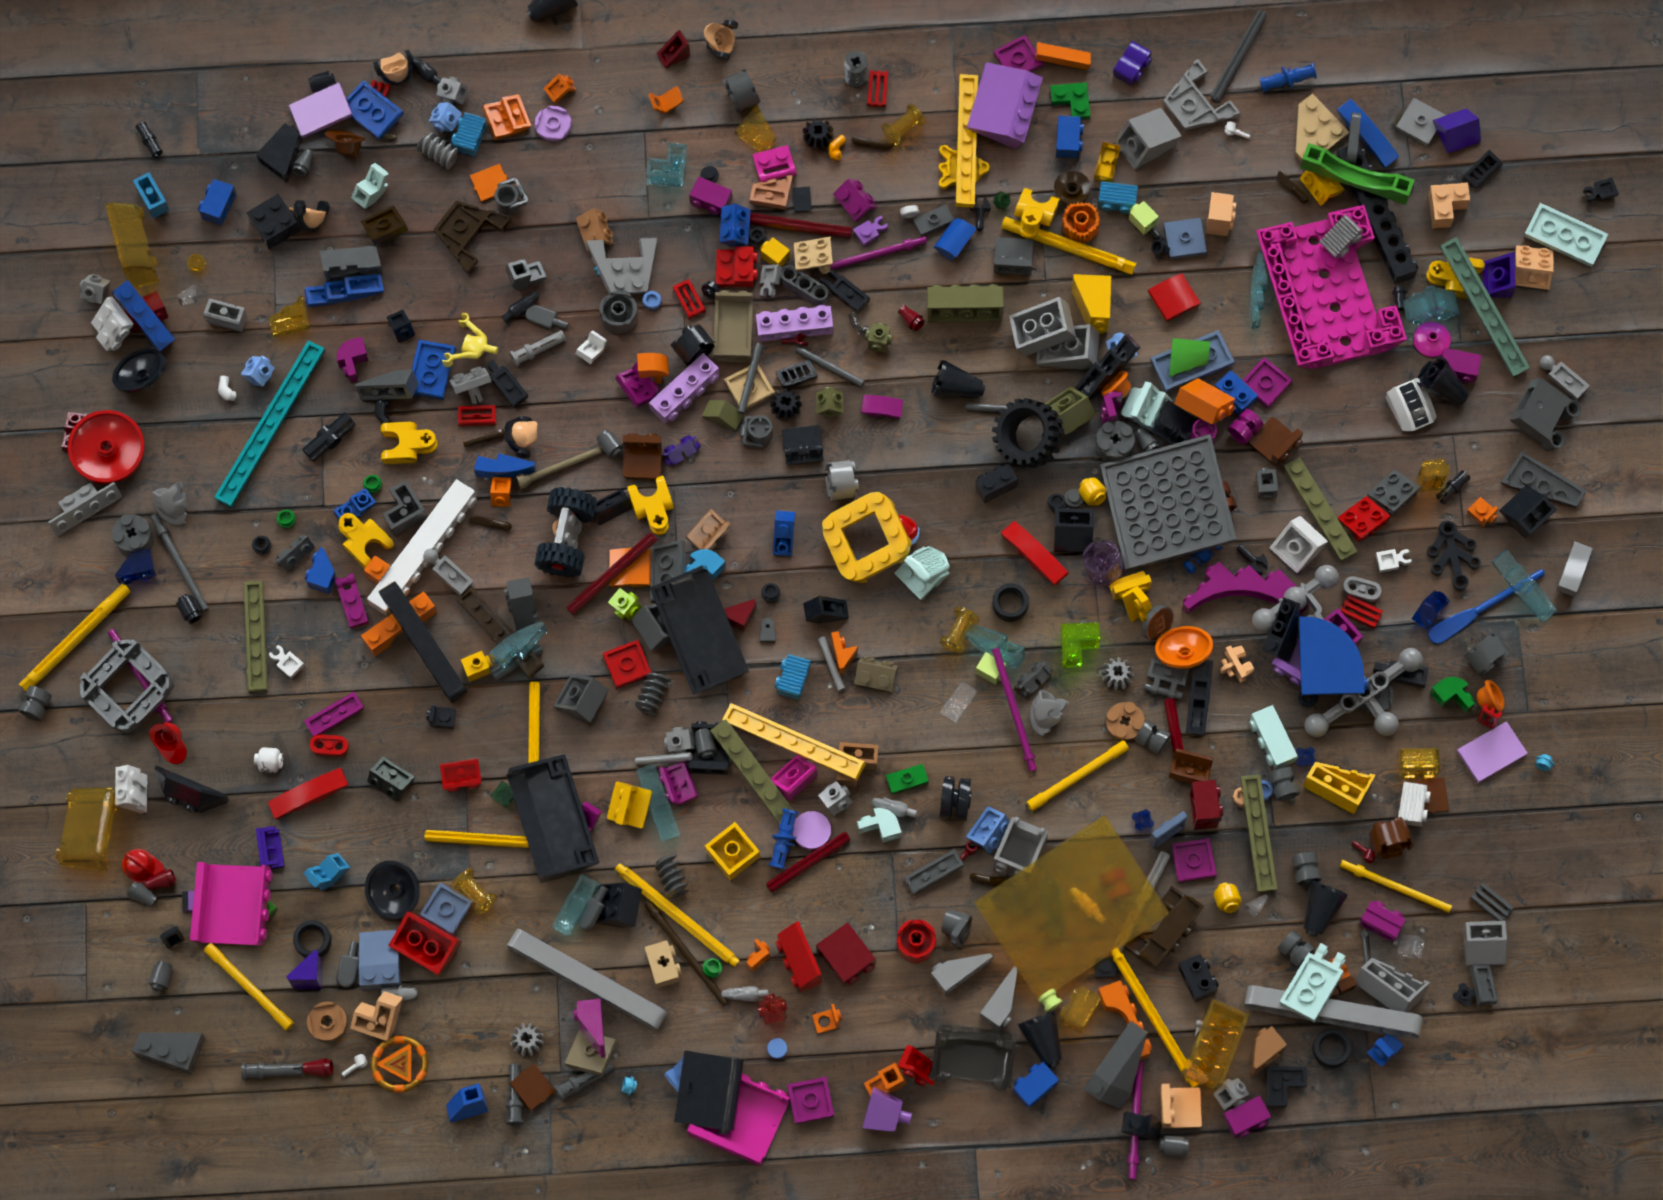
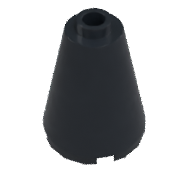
M533 0L527 6L529 10L526 12L532 21L535 19L538 22L574 9L579 4L576 0Z
M1442 356L1435 357L1437 360L1434 362L1428 361L1418 374L1417 378L1420 379V383L1417 382V385L1454 405L1465 403L1468 398V391L1449 362Z
M940 361L937 367L940 371L934 376L932 396L973 399L983 396L986 387L983 385V380L948 361Z
M1311 880L1303 927L1307 929L1306 933L1317 937L1318 934L1322 935L1346 900L1348 894Z
M1055 1010L1018 1024L1019 1029L1041 1063L1044 1062L1045 1065H1048V1068L1060 1064L1059 1060L1062 1059Z

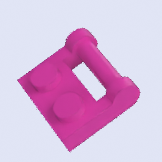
M788 145L752 154L760 182L764 183L768 180L788 175L797 176ZM788 166L787 169L764 174L766 171Z

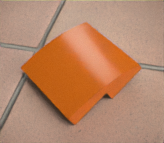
M519 94L503 97L501 102L483 105L482 110L494 140L517 134L531 127Z
M631 548L610 550L609 568ZM647 549L612 580L609 586L611 588L650 586L651 549Z

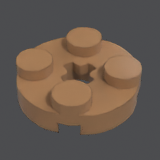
M1121 702L1114 705L1107 713V731L1115 739L1118 738L1124 741L1134 740L1144 725L1143 712L1132 702ZM1125 717L1130 720L1128 726L1120 724L1122 718Z
M321 1002L314 1006L308 1015L307 1026L316 1040L332 1042L345 1034L347 1016L344 1010L335 1003ZM325 1017H328L330 1020H333V1022L330 1023V1026L326 1027V1025L324 1024L322 1025V1022L325 1021Z

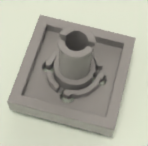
M481 367L473 368L470 370L471 373L465 375L463 373L453 376V379L449 380L455 394L468 390L472 404L477 403L475 395L479 402L483 401L478 386L492 382L487 370Z

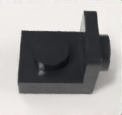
M404 310L386 317L399 343L415 336L412 325Z
M431 703V708L427 709L426 720L429 721L430 727L454 729L456 709L436 707L435 704Z

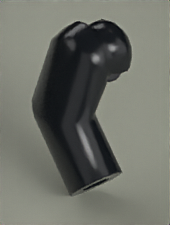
M378 399L375 403L374 415L381 424L391 423L390 418L385 414V409L389 405L387 399Z

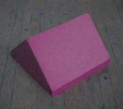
M796 755L770 779L790 802L818 777V772L815 765Z

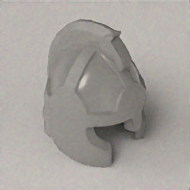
M181 481L173 484L169 489L160 488L152 492L158 514L171 525L186 523L187 497L186 493H182L184 487Z
M1039 691L1030 709V722L1034 731L1041 736L1050 732L1051 727L1055 726L1062 719L1063 713L1061 712L1067 709L1069 702L1064 699H1055L1047 691Z

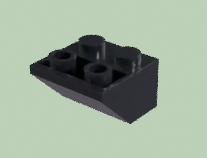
M1525 485L1499 512L1524 538H1527L1557 508L1543 494Z
M1055 509L1054 552L1092 553L1094 509Z
M626 882L600 884L598 891L601 886L606 887L608 891L601 902L604 908L596 924L619 928L635 927L642 889Z

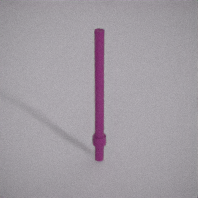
M925 236L913 240L906 239L899 244L835 261L833 265H830V269H838L902 250H912L913 247L926 244L927 240Z
M114 629L108 631V635L113 642L116 640L121 641ZM128 661L127 664L129 665L130 669L142 685L143 689L146 690L150 686V683L148 682L146 677L143 676ZM163 702L155 711L160 713L165 722L171 723L173 719Z
M1139 1061L1138 1071L1134 1079L1132 1113L1139 1115L1143 1076L1142 1061ZM1131 1135L1130 1155L1127 1158V1164H1129L1128 1180H1136L1137 1165H1139L1140 1160L1138 1155L1139 1137Z

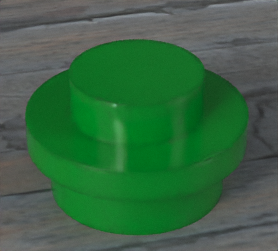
M369 475L364 479L363 487L369 493H377L382 487V481L377 475Z
M282 510L277 515V523L282 528H290L296 522L295 514L291 510Z
M710 958L704 962L702 970L706 976L715 978L721 974L722 965L719 960Z

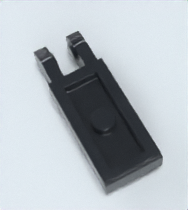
M832 269L827 274L836 281L834 284L824 277L819 280L831 293L857 313L870 301V297Z

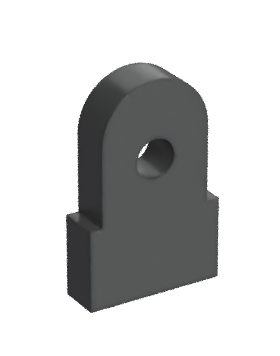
M765 618L762 621L760 642H776L774 621L771 618Z

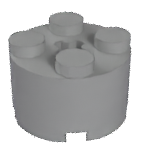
M846 460L826 463L825 471H829V474L825 476L828 497H831L830 500L854 498L856 490H859L858 479H854L853 473L856 472L855 462Z

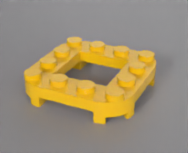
M880 492L864 495L832 512L822 522L823 536L841 575L852 582L865 583L868 578L897 563L902 564L905 562L904 560L912 546L911 539L907 536L894 507V502ZM875 513L889 545L857 561L845 536L844 529Z

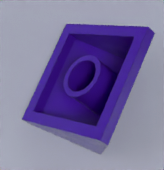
M1467 108L1433 120L1447 154L1481 142L1479 118Z
M1511 252L1484 261L1483 285L1490 297L1512 298L1516 288L1515 253Z
M314 950L286 976L293 989L322 988L323 961L319 953Z

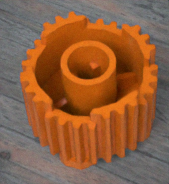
M1077 202V204H1070V207L1067 206L1062 219V232L1065 234V237L1082 244L1088 243L1089 240L1092 241V238H1095L1099 231L1100 216L1096 212L1097 208H1094V205H1091L1090 202L1085 204Z

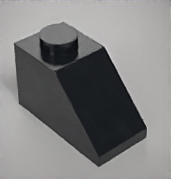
M817 596L803 603L807 622L820 624L849 618L846 600Z

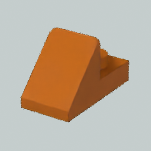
M839 631L832 632L831 639L839 673L844 674L857 655L858 646L846 648L844 637H840Z

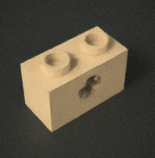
M666 940L646 946L645 951L656 987L660 988L679 982L678 975H682L679 963L675 964L673 957L676 956L673 945L669 946ZM665 960L667 966L663 967L661 961Z

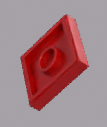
M639 640L602 653L616 689L647 678V674L652 673Z

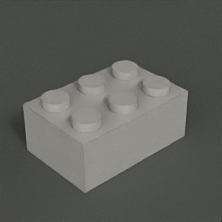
M1061 297L1009 316L1016 349L1024 356L1076 338L1069 304Z

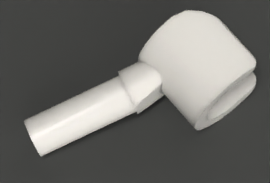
M1227 122V125H1225L1226 135H1239L1249 139V134L1235 129L1236 124L1234 122Z
M365 1055L355 1056L356 1064L342 1072V1075L345 1077L357 1068L365 1067L367 1065Z

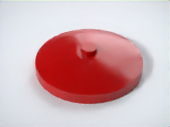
M101 410L88 414L74 426L68 440V454L73 467L83 478L97 484L118 483L127 479L139 468L145 452V442L139 426L129 416L114 410Z

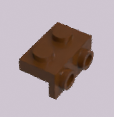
M1175 749L1168 778L1191 784L1196 781H1207L1213 758Z

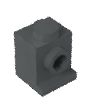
M1261 468L1257 470V498L1277 497L1276 469Z

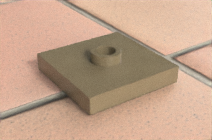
M579 1030L565 1061L566 1067L603 1076L617 1043L616 1039L604 1036L605 1058H601L581 1030Z

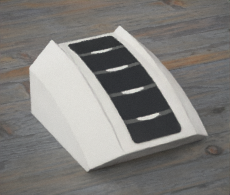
M1418 378L1392 388L1385 397L1402 431H1414L1433 423L1437 417L1428 392L1417 385V382L1420 383Z

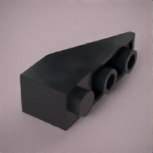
M1285 597L1283 598L1262 651L1286 661L1290 660L1297 642L1300 603Z

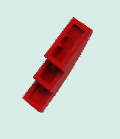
M1016 521L1012 522L1001 532L1002 537L1015 547L1016 552L1029 561L1030 566L1054 586L1069 574L1058 560Z
M338 768L268 801L274 819L279 820L293 811L298 812L312 803H319L349 784L342 768Z

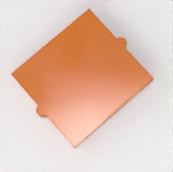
M500 164L470 175L474 184V191H477L481 202L494 198L495 191L498 188L497 184L506 181L508 178Z

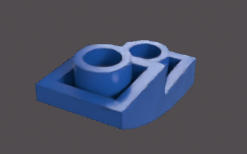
M364 488L351 496L350 501L334 509V514L338 520L345 513H351L359 518L376 504V501L367 489ZM345 521V527L351 524L352 522L350 521L349 523H347Z

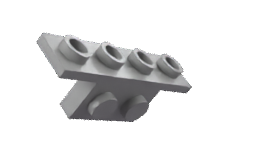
M114 482L98 492L92 483H89L59 501L58 503L64 512L48 522L55 534L59 536L122 498V495Z

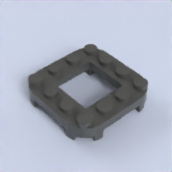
M125 639L113 642L111 644L113 648L87 674L83 673L81 675L80 695L109 725L120 732L130 733L137 729L165 701L174 688V683L169 672L141 645L132 639ZM129 661L149 680L151 685L124 711L102 688Z

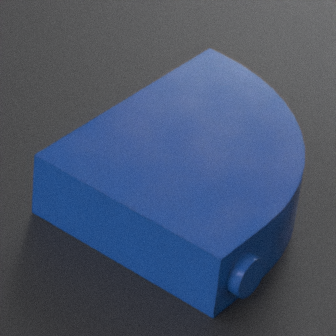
M1299 617L1301 696L1364 694L1365 690H1368V678H1364L1362 658L1352 639L1341 628L1329 621L1315 617Z

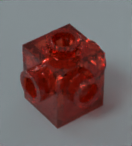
M775 993L763 996L764 1000L759 1002L760 1006L757 1008L759 1016L764 1019L765 1025L787 1019V1003L785 999H782L781 995L775 997Z

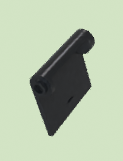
M684 1050L674 1122L718 1129V1133L730 1134V1131H734L744 1059Z

